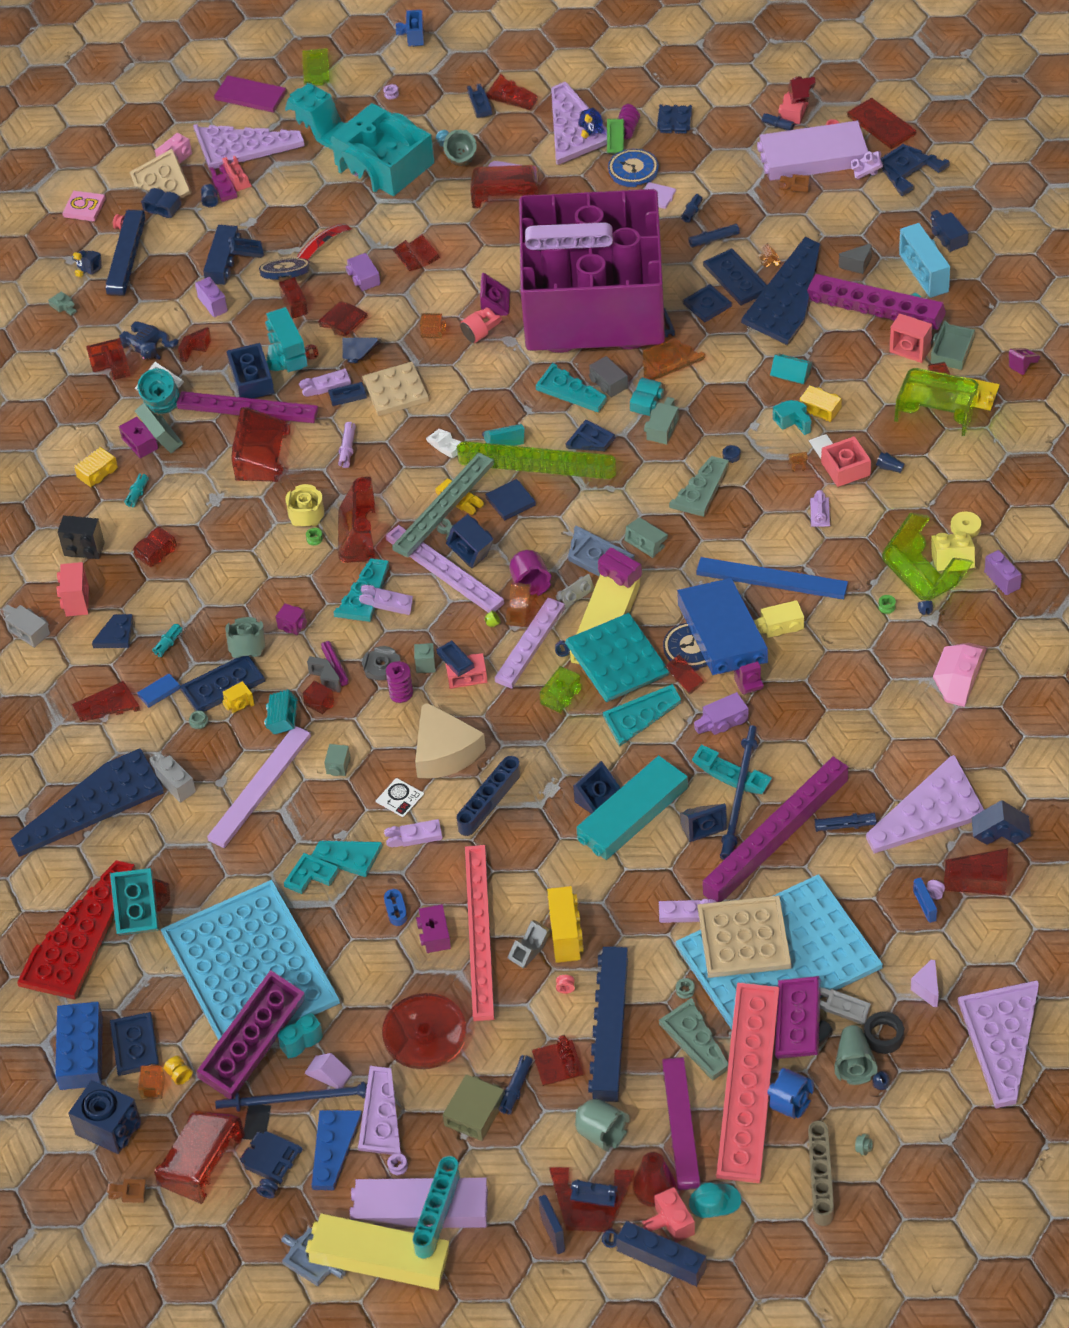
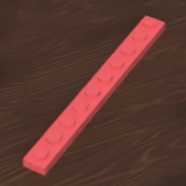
M485 845L466 846L465 859L473 1021L494 1020Z

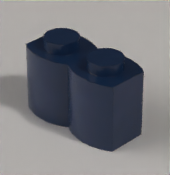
M151 188L141 200L144 211L158 214L165 218H172L182 205L179 195L174 192H164L159 188Z

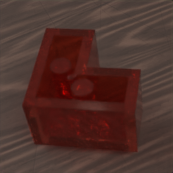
M120 338L86 346L93 373L110 369L113 380L130 376Z

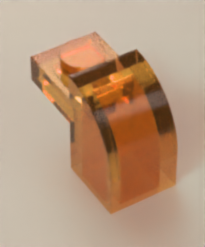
M511 584L510 603L507 606L506 625L525 627L531 608V584Z

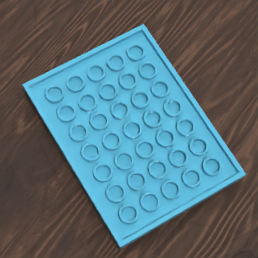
M272 880L161 929L168 947L218 1041L270 970L305 992L304 1002L286 1026L295 1024L304 1015L310 1013L316 1015L340 1004L337 994Z

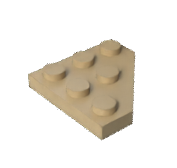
M173 149L130 172L135 186L139 189L149 191L151 188H159L164 192L176 193L180 196V199L192 193Z

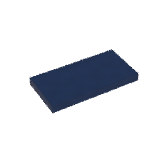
M732 248L703 261V266L740 306L757 299L767 286Z
M241 656L181 685L180 690L195 711L205 712L223 703V691L242 681L250 690L264 683L265 677L249 656Z

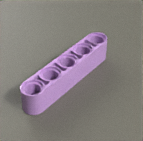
M608 223L530 226L525 231V245L530 250L607 247L613 242V229Z

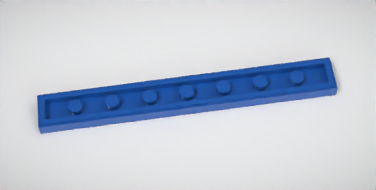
M700 557L696 570V575L717 579L732 578L735 582L843 600L848 587V581Z

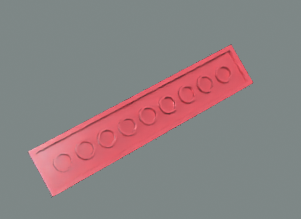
M737 983L717 1179L760 1183L768 1105L767 1092L770 1085L779 987Z

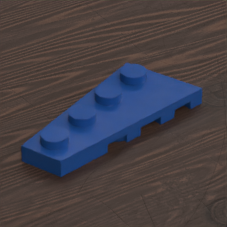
M319 1110L312 1190L335 1189L343 1168L344 1159L350 1150L349 1146L352 1138H354L357 1125L361 1121L362 1111Z

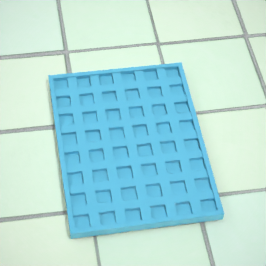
M819 874L773 895L780 897L791 969L708 978L701 930L676 941V947L731 1030L737 983L778 987V980L819 976L821 988L836 991L882 969V962Z

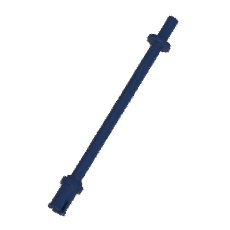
M754 725L749 726L747 738L741 741V745L744 748L743 759L728 831L726 835L722 836L721 840L723 845L720 858L723 860L734 851V847L738 842L735 832L752 750L758 748V743L755 740L757 727Z
M363 1081L356 1087L240 1098L239 1093H236L235 1099L216 1100L215 1106L216 1109L236 1107L237 1112H240L242 1106L358 1095L365 1099L367 1083Z

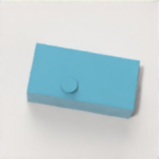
M920 223L901 228L899 255L929 298L949 292L950 265L936 247L934 240L930 239Z

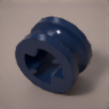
M261 1179L259 1182L260 1186L256 1189L257 1193L265 1198H274L278 1185L269 1179Z

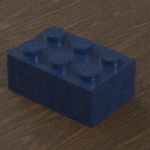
M261 343L226 351L239 397L253 399L275 393Z

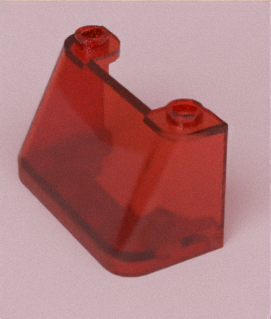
M534 165L475 168L472 171L470 186L472 208H481L483 201L488 202V196L539 195V169Z
M249 407L240 408L231 455L236 481H279V475L283 473V464H280L279 461L282 440L287 435H290V424H287L286 420Z
M371 477L355 479L338 509V556L345 563L368 562L370 558L375 559L371 523L366 519L369 512L375 513L376 511Z
M201 1110L192 1112L188 1117L186 1126L167 1156L155 1169L154 1175L156 1176L157 1185L199 1204H203L207 1197V1194L204 1193V1188L206 1184L210 1185L211 1183L210 1175L229 1146L233 1147L235 1142L240 1144L245 1136L241 1119L231 1114Z

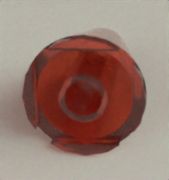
M649 1152L642 1158L632 1187L640 1203L649 1207H655L654 1196L672 1187L676 1189V1181L662 1155L657 1152Z

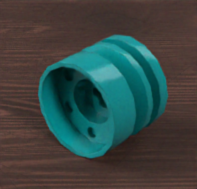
M154 368L146 371L138 381L137 389L141 399L155 414H166L176 408L180 393L173 377L168 371Z

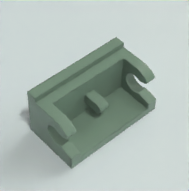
M639 517L626 526L625 541L653 558L665 547L661 543L667 539L668 534Z

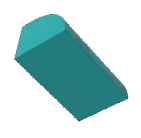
M780 353L775 354L770 376L804 384L809 377L813 362Z
M522 424L486 430L484 440L489 451L524 444L525 428Z

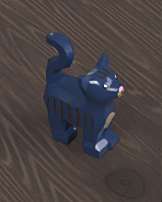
M137 321L131 325L132 332H138L136 335L130 334L127 331L119 335L121 347H130L134 352L141 353L140 357L143 360L161 359L155 348L156 343L160 339H162V344L167 348H174L179 342L177 338L169 341V335L165 332L160 331L153 325Z

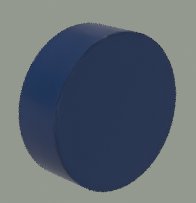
M735 445L726 446L722 451L723 459L729 460V463L737 462L741 457L739 447Z

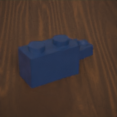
M938 210L931 212L932 233L938 237L941 244L949 252L968 245L969 232L952 212L944 215Z

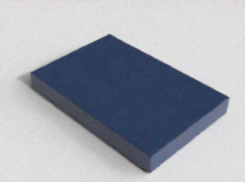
M151 1012L110 1020L118 1076L160 1068Z

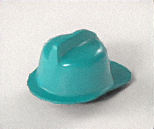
M704 1183L691 1194L689 1199V1207L692 1213L701 1218L728 1215L738 1210L741 1205L739 1191L729 1184Z

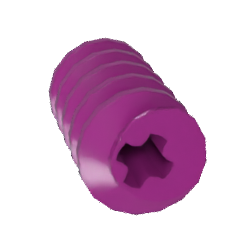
M625 104L622 106L617 119H624V139H630L640 119V113L633 105Z
M401 661L392 662L386 667L389 695L391 700L396 703L406 702L413 695L410 668Z

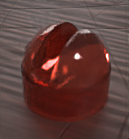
M310 344L305 347L307 359L312 360L318 357L319 352L316 345Z

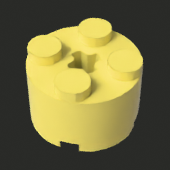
M309 484L298 485L292 492L290 490L286 495V506L291 523L294 526L319 525L325 512L322 493L315 486Z

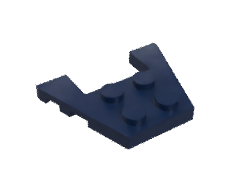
M905 144L900 145L881 158L883 164L881 169L902 197L913 190V184L905 178L915 171L928 165L940 173L950 166V161L947 159H937L936 155L923 154L922 150Z

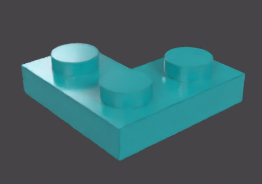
M303 853L284 881V887L302 894L312 879L330 886L339 873V867Z

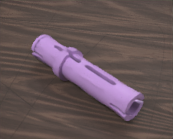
M346 422L344 425L338 465L342 466V468L349 467L350 457L353 455L352 445L356 425L352 424V422Z

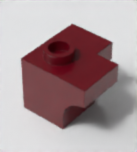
M794 77L790 80L788 92L791 104L808 102L810 97L809 90L813 89L816 84L815 77Z

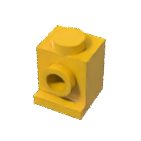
M243 681L223 691L224 700L222 702L227 711L231 710L232 713H235L247 705L251 707L255 705L252 692Z

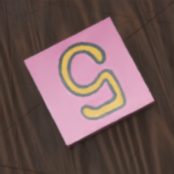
M73 191L63 211V217L95 221L106 199L105 195Z

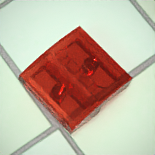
M422 234L410 243L405 240L392 249L408 271L425 267L440 258L439 254Z
M339 301L318 320L320 327L332 329L335 335L347 336L368 315L354 305Z

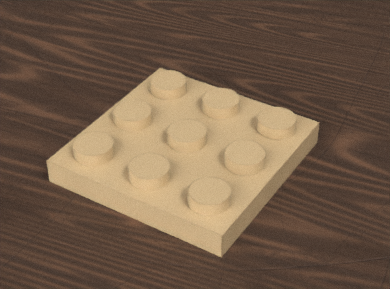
M413 362L362 376L378 416L429 402L428 395Z

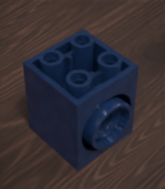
M93 1080L89 1082L68 1112L75 1135L116 1154H119L122 1148L128 1145L129 1138L134 1131L138 1130L141 1124L135 1099Z

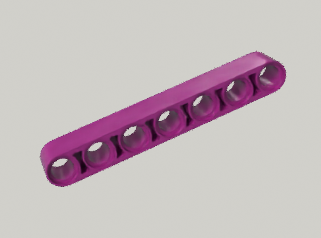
M684 1057L662 1059L678 1191L697 1189L700 1186Z

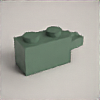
M667 397L664 404L658 402L656 408L652 409L650 420L645 423L644 427L647 440L668 444L679 420V407L675 406V398Z

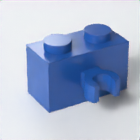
M422 10L406 11V24L396 23V35L407 33L408 46L424 45Z

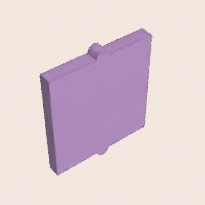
M650 182L645 187V189L657 190L659 208L663 209L667 208L676 192L675 188Z

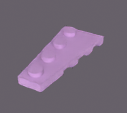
M370 1066L358 1151L390 1155L401 1154L391 1068Z

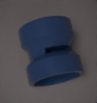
M206 184L201 188V202L203 206L211 208L217 205L218 190L215 185Z

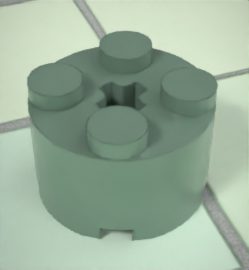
M242 617L235 619V623L230 625L229 622L226 625L227 646L232 657L239 658L249 655L257 657L262 654V650L266 646L262 621L259 623L256 621V618Z

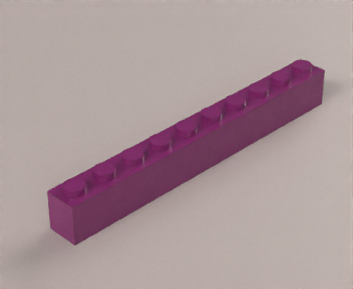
M834 756L831 757L703 880V895L716 902H723L848 781V766Z

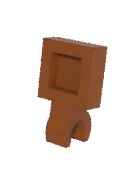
M793 174L792 178L780 176L781 183L779 189L786 190L791 187V191L808 192L809 176Z
M124 1179L123 1185L108 1184V1199L122 1197V1202L144 1203L145 1179Z

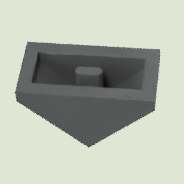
M867 244L839 253V267L864 274L871 260L872 245Z

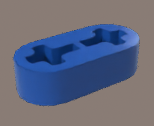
M390 889L384 894L388 918L392 925L401 926L407 920L403 897L399 890ZM392 897H395L396 904L392 903ZM395 911L399 912V918H396Z

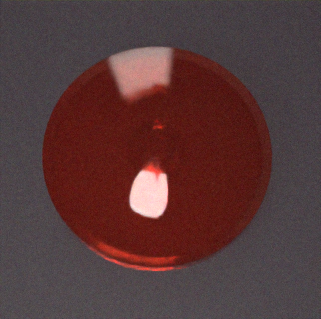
M432 993L415 994L402 999L387 1013L382 1026L383 1041L389 1055L401 1065L413 1069H432L451 1061L461 1051L467 1034L465 1017L461 1009L450 999Z

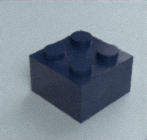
M467 514L452 526L446 544L472 569L488 555L494 539L488 531L479 525L475 518H471Z

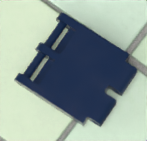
M659 104L657 130H660V133H672V130H675V133H687V130H690L692 105L663 106V104Z
M265 1131L264 1134L257 1132L250 1142L251 1146L247 1147L241 1156L240 1162L244 1164L246 1170L281 1184L283 1176L288 1169L292 1168V1162L298 1153L301 1154L303 1148L268 1131Z

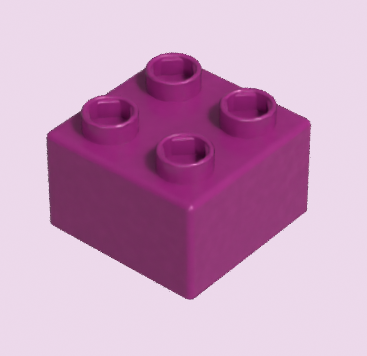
M642 189L521 196L519 199L520 290L526 349L529 351L548 350L554 353H564L572 349L620 347L631 350L640 348L643 345H660L664 343L663 277L657 190ZM608 223L613 229V242L607 247L530 250L525 245V231L530 226Z

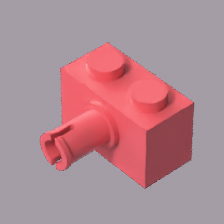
M674 1187L654 1196L655 1209L658 1215L642 1221L644 1229L653 1232L665 1226L676 1243L695 1235V1221Z

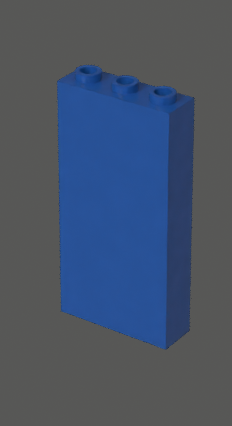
M732 578L677 590L678 606L712 675L738 670L741 666L758 662L759 665L768 663V648Z

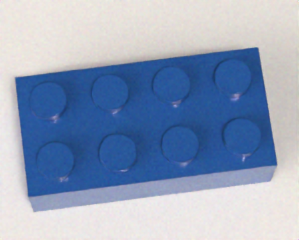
M99 1001L57 1005L55 1077L60 1090L86 1088L91 1080L102 1084L103 1014Z

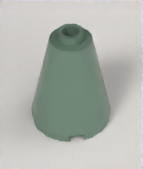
M855 1025L847 1026L842 1030L834 1066L837 1078L840 1081L841 1079L846 1080L847 1084L860 1085L869 1082L871 1076L877 1073V1062L863 1030Z

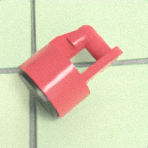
M485 308L463 319L460 322V328L470 342L476 343L487 336L488 331L501 322L502 317L495 315L490 308ZM488 317L489 321L484 323L483 319Z

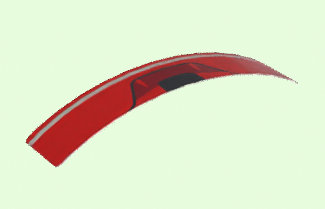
M343 223L322 231L301 250L297 258L308 260L330 238L353 229Z

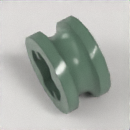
M687 978L680 979L676 984L677 996L682 999L691 998L694 994L693 981ZM682 986H685V988L688 986L689 991H682Z

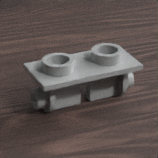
M590 574L579 577V580L569 587L558 591L556 599L559 602L563 601L565 608H568L592 592L595 588Z

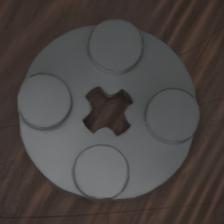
M387 646L375 647L374 651L370 653L368 651L362 659L366 677L380 681L387 680L386 667L392 662L400 661V656L395 653L393 648ZM381 661L385 662L384 665H378Z

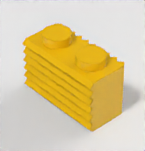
M809 385V388L800 397V402L807 406V414L809 413L829 422H832L842 408V398L837 394L825 392L819 387L815 388Z
M99 447V449H96L91 455H88L83 461L75 465L74 468L77 478L89 487L100 483L106 475L113 473L118 466L116 457L102 447Z

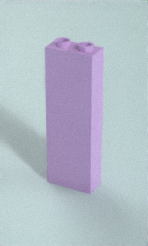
M433 1178L356 1179L355 1188L351 1189V1199L354 1201V1207L350 1208V1220L392 1229L416 1228ZM486 1178L459 1179L442 1228L487 1227L488 1186Z

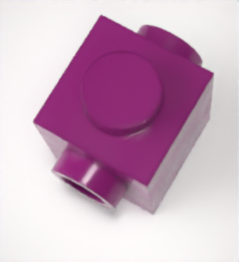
M284 603L276 615L278 629L286 633L298 635L307 624L305 611L300 607Z

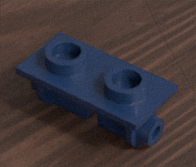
M577 1179L572 1181L570 1200L614 1207L618 1187L612 1186V1184L604 1185Z

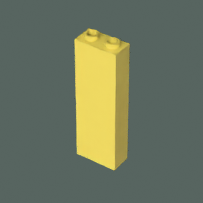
M600 574L577 634L630 613L640 588V578L630 588H627L623 585H617L610 577H604ZM570 651L571 663L579 664Z
M321 1213L318 1222L314 1221L312 1227V1234L314 1236L312 1240H308L306 1247L310 1263L439 1290L449 1253L448 1240L438 1239L432 1256L421 1259L414 1252V1233Z

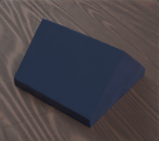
M603 761L596 764L573 785L574 802L591 814L621 788Z

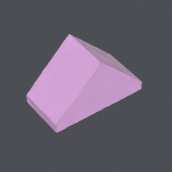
M930 960L911 978V990L933 1007H938L939 995L935 960Z
M332 1053L315 1056L305 1071L306 1075L334 1088H344L352 1076V1072Z

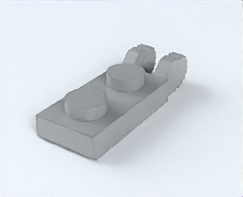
M820 989V996L828 997L826 1002L820 1000V1009L864 1025L870 1003L832 989Z

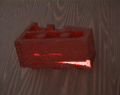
M1008 848L945 860L944 891L1005 895Z

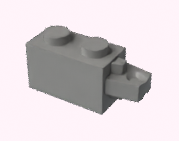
M8 604L2 609L6 617L5 622L8 631L35 648L50 634L49 624L46 619L38 617L31 609H26L21 605L15 609Z
M158 752L149 758L159 782L180 803L196 792L193 778L170 755L165 757Z

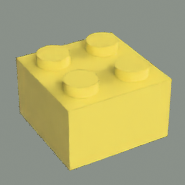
M960 531L955 534L938 533L935 536H931L932 559L937 571L975 568V547L969 533Z

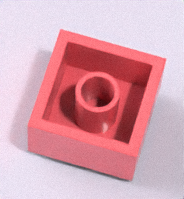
M899 313L890 330V353L922 363L931 350L932 324Z
M855 436L822 447L821 463L837 487L871 475V460Z
M83 562L60 564V572H57V580L60 583V586H57V596L61 597V609H64L66 616L88 615L89 584Z

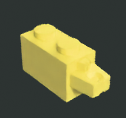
M797 600L761 609V617L753 620L759 632L766 633L767 638L804 629V615Z

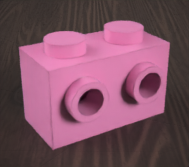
M176 133L155 150L156 157L173 149L179 163L192 154L190 140L179 133Z

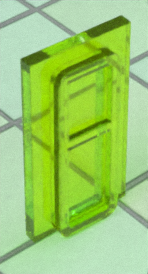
M328 49L302 51L304 84L311 83L314 86L324 85L325 82H330Z

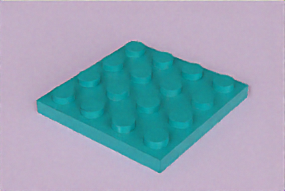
M629 613L571 636L565 641V644L605 702L662 679L670 673L665 663Z

